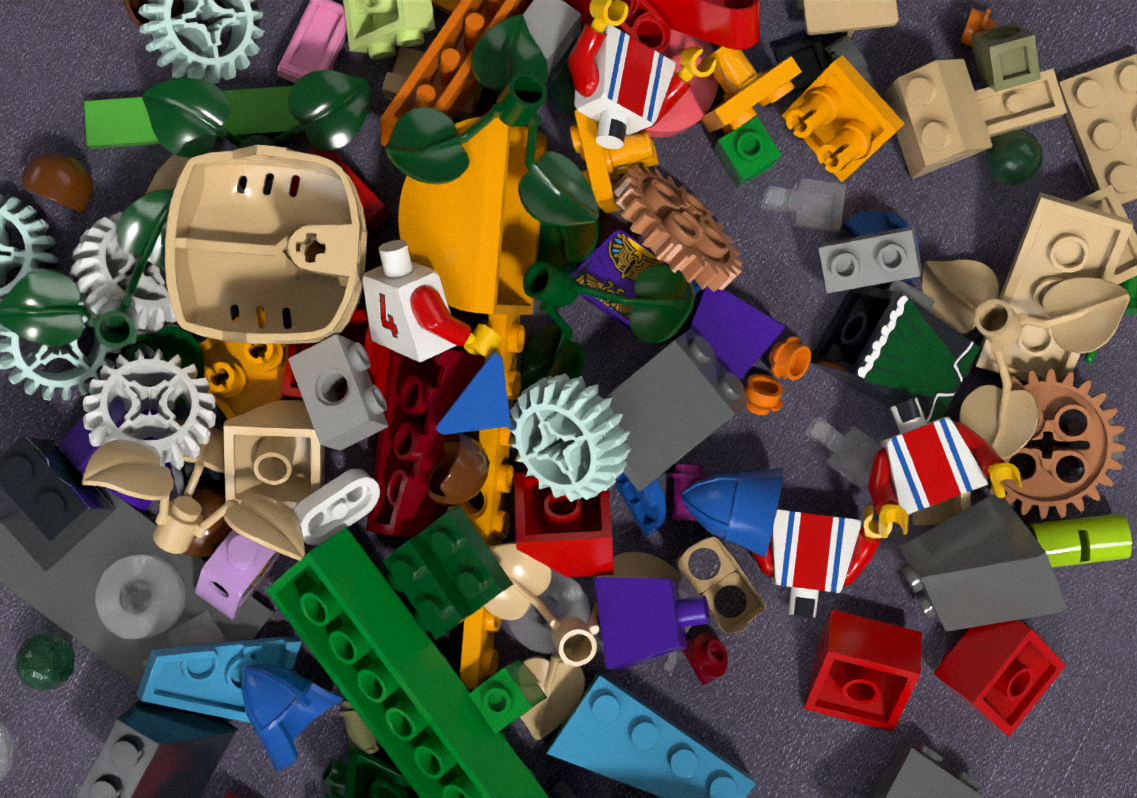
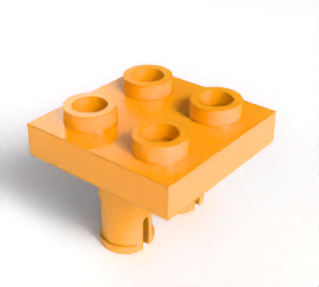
M721 47L709 56L716 59V67L712 74L726 93L722 96L724 101L708 111L700 120L709 133L720 128L723 129L725 134L732 129L735 130L757 115L752 107L758 102L763 108L794 89L795 87L790 80L802 71L792 56L764 73L762 71L757 73L742 50Z
M843 55L833 61L781 115L786 120L787 127L795 130L793 134L802 138L815 152L820 164L824 162L826 165L825 169L833 173L841 182L853 174L905 125Z
M575 110L577 124L570 126L571 137L576 153H580L582 160H586L588 168L581 172L590 185L597 204L606 214L624 210L615 203V200L618 198L613 193L616 188L615 184L620 179V174L626 173L635 165L639 168L643 165L647 167L659 165L654 141L647 130L625 136L622 148H604L596 142L599 123Z
M260 306L257 309L258 326L263 328L266 325L265 312L263 307ZM240 316L235 318L233 321L237 322L240 319ZM207 338L200 343L204 357V378L209 383L208 393L213 394L216 404L228 420L273 401L286 398L280 394L289 344L241 343Z

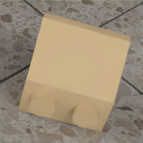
M964 59L935 60L898 77L883 93L886 102L892 104V110L905 123L896 134L911 179L918 178L993 147Z
M276 400L224 422L226 502L233 499L241 503L247 494H260L278 500L290 509H295L303 499L324 486L325 446L320 445L304 401Z

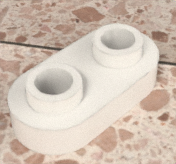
M351 469L303 499L293 511L300 521L303 541L309 545L322 544L345 527H349L367 515L375 507L379 499L380 489L378 483L365 471Z

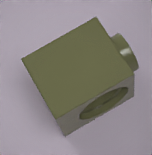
M1017 22L972 34L978 78L995 92L1041 79L1035 34Z

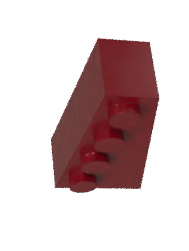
M390 349L384 392L387 410L383 412L389 427L379 431L373 479L379 485L380 495L375 507L368 513L366 531L415 537L446 513L447 506L438 504L429 496L427 491L428 477L436 463L446 455L443 447L444 441H457L459 438L455 433L442 435L435 430V427L485 363V356L448 349L429 359L418 362Z

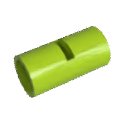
M1123 513L1032 523L1027 526L1046 551L1052 568L1128 559L1131 556V532L1128 521Z

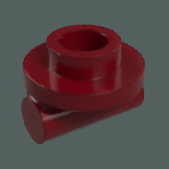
M702 633L687 639V648L682 649V652L702 685L713 681L726 672L728 666L727 650L718 638L710 633Z

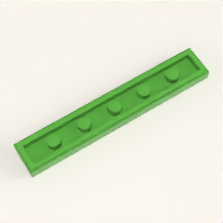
M293 86L222 91L230 102L231 111L221 127L239 138H248L252 135H281L300 123L292 116L289 110V96ZM142 97L84 101L87 147L90 149L161 144L153 132ZM216 134V140L224 139Z

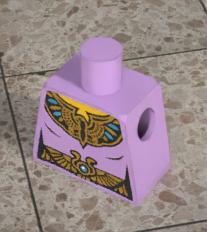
M232 530L203 566L195 594L233 621L284 554L251 541ZM215 582L221 585L228 593L220 590L215 585Z

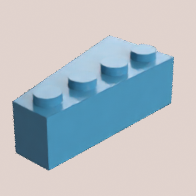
M600 670L547 745L546 754L662 798H746L756 784L750 774Z

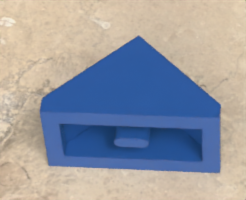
M494 351L436 425L435 430L442 435L511 426L502 355L497 351Z

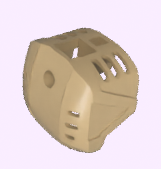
M253 145L233 151L212 152L190 158L178 178L171 199L165 238L166 284L170 303L180 327L204 337L254 344L318 343L335 334L339 335L349 324L360 301L367 249L365 213L357 189L349 175L336 163L324 157L268 145ZM268 174H273L271 194L265 195L266 177ZM245 176L247 177L245 192L239 193L240 178ZM294 176H299L300 182L297 196L291 197L292 179ZM315 241L326 246L325 254H317L315 262L309 263V258L306 255L308 247ZM233 305L239 307L240 319L237 322L232 320L231 308ZM260 306L264 308L266 325L263 328L258 326L257 309ZM285 308H289L291 313L292 326L290 329L284 327L283 310Z

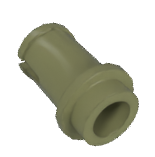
M346 698L341 701L342 709L338 710L339 716H344L349 745L368 754L379 751L374 735Z

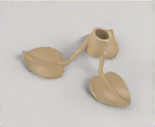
M974 260L925 261L923 265L922 290L924 294L932 297L933 301H935L929 312L962 335L968 334L976 326L991 343L990 349L995 355L1002 380V390L994 385H984L972 391L962 403L959 420L987 440L1001 458L1005 460L1022 449L1031 439L1038 425L1039 409L1036 399L1031 393L1024 390L1011 391L1012 383L1003 354V347L1014 343L1021 335L1022 326L1027 324L1042 329L1052 327V337L1055 343L1066 351L1073 353L1095 351L1105 345L1115 334L1130 301L1129 293L1120 285L1103 279L1087 277L1067 279L1053 286L1044 295L1042 305L1049 318L1039 319L1028 316L1026 312L1016 314L1005 301L1000 300L998 278L993 270L981 262Z
M182 419V420H176V422H177L181 427H182V426L185 424V422L187 421V420H183V419ZM215 427L208 428L211 434L207 445L198 444L200 452L196 459L183 454L184 461L195 463L183 496H178L170 502V492L174 486L171 470L168 467L160 466L158 454L147 446L129 440H113L99 447L91 456L86 466L82 485L102 486L145 500H160L159 513L155 520L157 526L152 537L155 544L164 551L173 554L186 552L194 536L203 538L206 530L224 516L226 523L243 537L300 562L304 557L305 549L300 521L289 507L273 498L260 494H247L241 503L230 499L202 522L201 505L192 499V495L205 466L216 472L225 473L224 432Z
M516 542L490 546L488 548L514 585L484 607L496 617L513 621L521 618L531 603L553 629L552 641L558 652L552 653L550 661L541 656H532L522 661L547 696L546 699L520 717L533 738L540 740L566 720L583 695L585 677L580 666L588 663L594 657L597 650V643L593 636L599 632L597 625L599 621L597 598L589 623L586 624L582 619L574 616L558 620L542 600L537 597L550 584V568L517 550ZM624 552L613 556L614 575L596 576V578L672 579L678 582V584L682 580L681 574L669 563L659 557L643 552Z

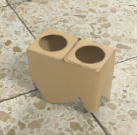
M713 534L693 545L674 560L696 594L700 596L699 593H703L702 595L706 596L709 612L725 634L743 632L747 628V624L756 615L765 611L766 605L762 597L752 587L734 557ZM699 548L712 549L720 558L719 572L709 580L697 579L691 574L688 567L690 555ZM728 585L739 587L745 593L747 599L746 608L743 613L734 618L722 616L717 611L714 603L717 592L722 587Z

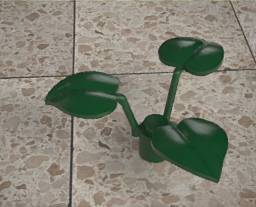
M522 14L508 18L492 27L481 37L472 51L470 64L475 79L485 88L501 89V94L497 98L496 104L493 105L489 112L464 133L457 135L453 121L443 112L430 107L415 108L406 112L396 122L385 146L386 155L390 161L405 175L427 184H447L458 179L469 166L468 154L461 144L468 142L491 121L499 117L507 126L520 127L527 124L525 166L530 172L526 173L518 184V194L525 210L537 221L551 226L589 224L599 218L598 205L593 191L575 163L566 156L554 151L543 153L535 162L537 127L542 122V118L536 112L547 97L545 84L548 80V66L541 49L530 34Z
M317 70L305 74L294 84L288 103L292 116L300 123L272 140L263 135H252L242 140L221 127L229 117L231 111L230 102L217 86L201 79L176 78L163 81L146 90L142 99L158 141L165 149L179 157L192 158L206 154L213 148L216 134L240 149L253 145L278 147L306 131L307 138L314 148L327 151L338 149L348 144L360 131L369 110L370 86L364 78L350 76L333 70Z
M174 189L153 191L138 198L125 209L120 217L116 231L117 243L125 252L140 255L122 299L107 301L100 308L99 314H95L89 306L78 305L81 295L80 289L72 278L52 269L36 270L21 278L0 302V323L13 333L35 343L48 346H63L72 343L81 336L84 328L81 316L83 314L88 319V325L95 327L96 337L103 345L110 348H121L127 344H134L127 354L126 359L129 362L135 361V352L138 349L143 352L144 359H153V354L160 349L163 352V361L169 362L172 357L178 354L182 359L181 369L194 364L198 370L196 379L204 378L203 352L198 340L188 330L178 325L169 324L163 326L154 336L146 330L135 331L138 313L131 303L147 260L153 265L165 269L167 219ZM144 385V386H146V387H152V386H156V385ZM181 397L175 401L176 403L187 407L186 403L183 401Z
M598 220L589 224L572 226H551L541 223L539 236L540 261L533 263L527 269L523 279V289L527 296L541 301L539 309L548 313L558 327H543L537 330L530 338L522 360L519 397L525 389L542 378L549 376L554 378L556 375L564 373L568 375L570 380L581 376L585 359L584 349L580 344L570 341L573 330L557 312L555 307L560 308L573 303L578 293L633 306L629 318L632 332L638 339L645 342L660 343L672 337L691 313L693 302L695 301V291L692 282H687L679 270L674 273L670 266L656 265L647 268L637 276L634 287L635 297H627L579 284L572 273L577 269L576 262L588 259L596 247L599 235Z

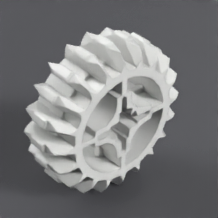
M121 212L112 215L109 219L105 217L99 219L91 229H87L80 237V242L74 249L71 257L75 263L71 267L70 275L79 279L76 284L80 289V293L87 294L84 305L94 306L98 311L107 301L123 298L132 274L126 275L130 272L133 273L140 256L125 252L117 243L116 231L122 215ZM147 260L131 304L138 313L135 331L146 330L152 334L159 331L165 325L174 324L177 319L170 303L165 269L159 268Z
M140 349L135 352V361L132 362L119 355L116 359L117 370L103 365V368L100 370L102 380H91L89 384L91 395L85 396L83 400V408L88 412L83 417L84 428L91 431L89 442L93 447L102 446L113 440L137 442L149 447L158 454L160 466H165V463L171 462L174 467L180 470L184 466L183 454L196 459L200 452L198 444L207 445L211 434L208 428L215 426L216 415L211 411L215 408V397L213 394H207L209 391L208 381L206 378L196 379L198 370L194 364L181 369L182 359L178 354L172 357L169 362L163 361V352L160 349L153 354V359H144V354ZM144 385H156V386L146 387V386H144ZM180 397L190 411L189 417L182 427L176 422V415L171 412L175 408V401ZM118 398L124 402L125 410L128 411L124 416V423L119 428L116 427L109 415L112 406ZM151 409L157 410L158 413L151 415ZM143 410H149L148 415H144L141 413V411ZM147 437H154V438H157L158 440H142V439L147 438Z

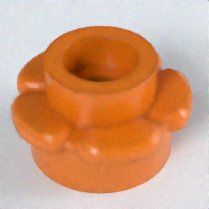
M972 8L960 44L973 47L972 34L995 28L997 21L989 18L991 12L989 8L986 9V12Z
M795 336L788 337L785 342H777L769 355L772 374L778 379L782 377L783 379L798 380L808 369L811 360L810 349L800 344V339Z
M754 374L748 378L747 383L743 384L745 395L750 399L745 408L751 413L767 415L770 410L778 411L782 407L783 401L780 397L783 388L774 378L763 374Z

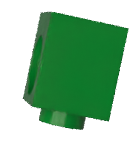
M758 116L718 139L713 150L736 188L741 187L776 166L782 156Z
M521 659L504 667L468 694L495 734L547 698Z

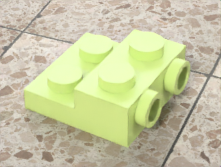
M343 0L349 49L353 52L369 53V58L371 59L394 57L396 55L395 46L397 45L400 47L421 45L425 42L424 33L435 29L431 0Z

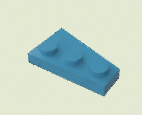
M297 635L152 650L136 695L143 702L251 723L245 712L241 691L244 668L266 663L292 670L302 640Z

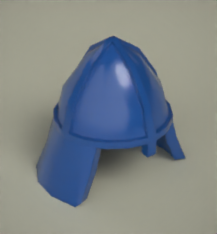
M784 468L720 472L691 484L682 491L681 499L688 512L709 533L724 539L726 543L730 541L762 557H766L776 518Z
M263 663L247 666L242 673L241 691L246 715L254 727V733L259 737L267 751L274 770H283L297 759L298 752L293 740L321 713L334 705L340 704L344 698L323 689L308 678H303L292 670Z

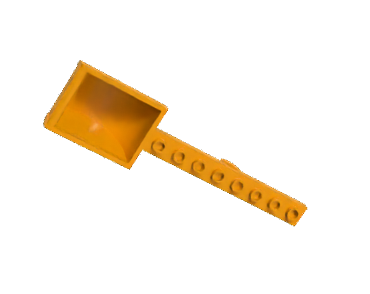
M482 117L467 119L454 124L457 135L464 133ZM498 117L468 142L461 144L468 154L470 163L467 170L455 181L435 185L423 183L406 176L400 196L398 224L400 240L407 242L411 261L434 269L437 272L449 306L463 311L489 314L488 327L501 337V342L495 351L501 354L503 359L510 413V410L513 408V400H517L521 389L520 372H516L517 353H521L523 350L525 329L523 325H520V315H533L534 299L527 296L524 292L523 279L527 269L537 262L541 222L534 219L525 210L518 194L520 179L530 172L525 166L528 127L507 126ZM538 131L534 155L535 162L547 149V138ZM507 427L479 430L478 443L485 449L490 462L487 480L480 490L484 496V505L481 510H477L471 505L470 501L460 504V507L488 547L502 544V539H506L510 526L509 512L504 510L506 493L510 492L514 477L513 466L508 465L509 448L511 446L508 443L514 434ZM482 607L464 621L460 679L468 689H476L496 674L498 668L499 654L498 650L493 649L494 633L499 630L502 619L494 616L485 607Z

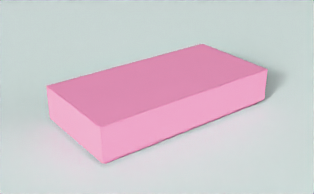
M310 0L277 68L279 77L296 83L298 79L312 71L332 69L348 35L344 5L331 0Z

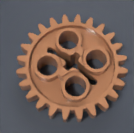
M637 165L632 169L630 168L615 184L616 188L613 193L618 197L615 203L624 209L621 216L633 223L630 227L631 231L640 234L644 238L642 244L645 247H650L659 261L663 260L668 263L672 272L675 273L677 270H680L687 282L690 283L694 279L701 289L708 286L713 292L718 288L723 291L742 272L740 266L743 262L737 257L740 252L731 245L734 242L733 238L723 233L724 225L714 221L711 217L713 212L706 209L698 197L688 193L683 185L680 188L677 187L670 176L664 179L657 169L651 172L646 165H643L641 168Z
M1053 368L1048 369L1045 380H1038L1035 371L1030 369L1028 383L1022 384L1014 375L1011 376L1013 388L1011 391L1024 390L1031 393L1038 405V425L1030 440H1040L1043 438V432L1049 431L1052 432L1053 438L1056 441H1088L1090 447L1088 449L1053 446L1051 454H1042L1041 446L1025 445L1017 453H1026L1032 456L1036 461L1035 469L1032 473L1021 476V488L1011 479L1002 480L1000 484L1007 492L1005 499L1010 505L1016 499L1021 500V512L1023 515L1028 513L1032 505H1038L1042 519L1046 518L1049 506H1056L1061 518L1066 516V504L1071 502L1079 511H1084L1083 496L1087 494L1092 499L1099 501L1101 498L1095 486L1098 483L1110 487L1114 485L1112 479L1106 474L1107 469H1122V464L1112 458V453L1125 451L1126 446L1123 443L1113 441L1112 436L1125 431L1124 426L1109 424L1108 422L1109 419L1118 413L1117 408L1108 407L1101 409L1100 405L1105 400L1107 394L1101 391L1091 397L1088 394L1092 383L1089 379L1083 381L1078 387L1074 386V374L1072 371L1067 372L1062 382L1056 381ZM1069 409L1080 410L1086 417L1085 426L1077 433H1067L1059 426L1060 416ZM1012 456L1005 459L1004 462L1009 463ZM1065 456H1076L1083 462V470L1080 475L1072 479L1060 476L1056 471L1059 460ZM992 485L989 488V493L991 495L994 494Z

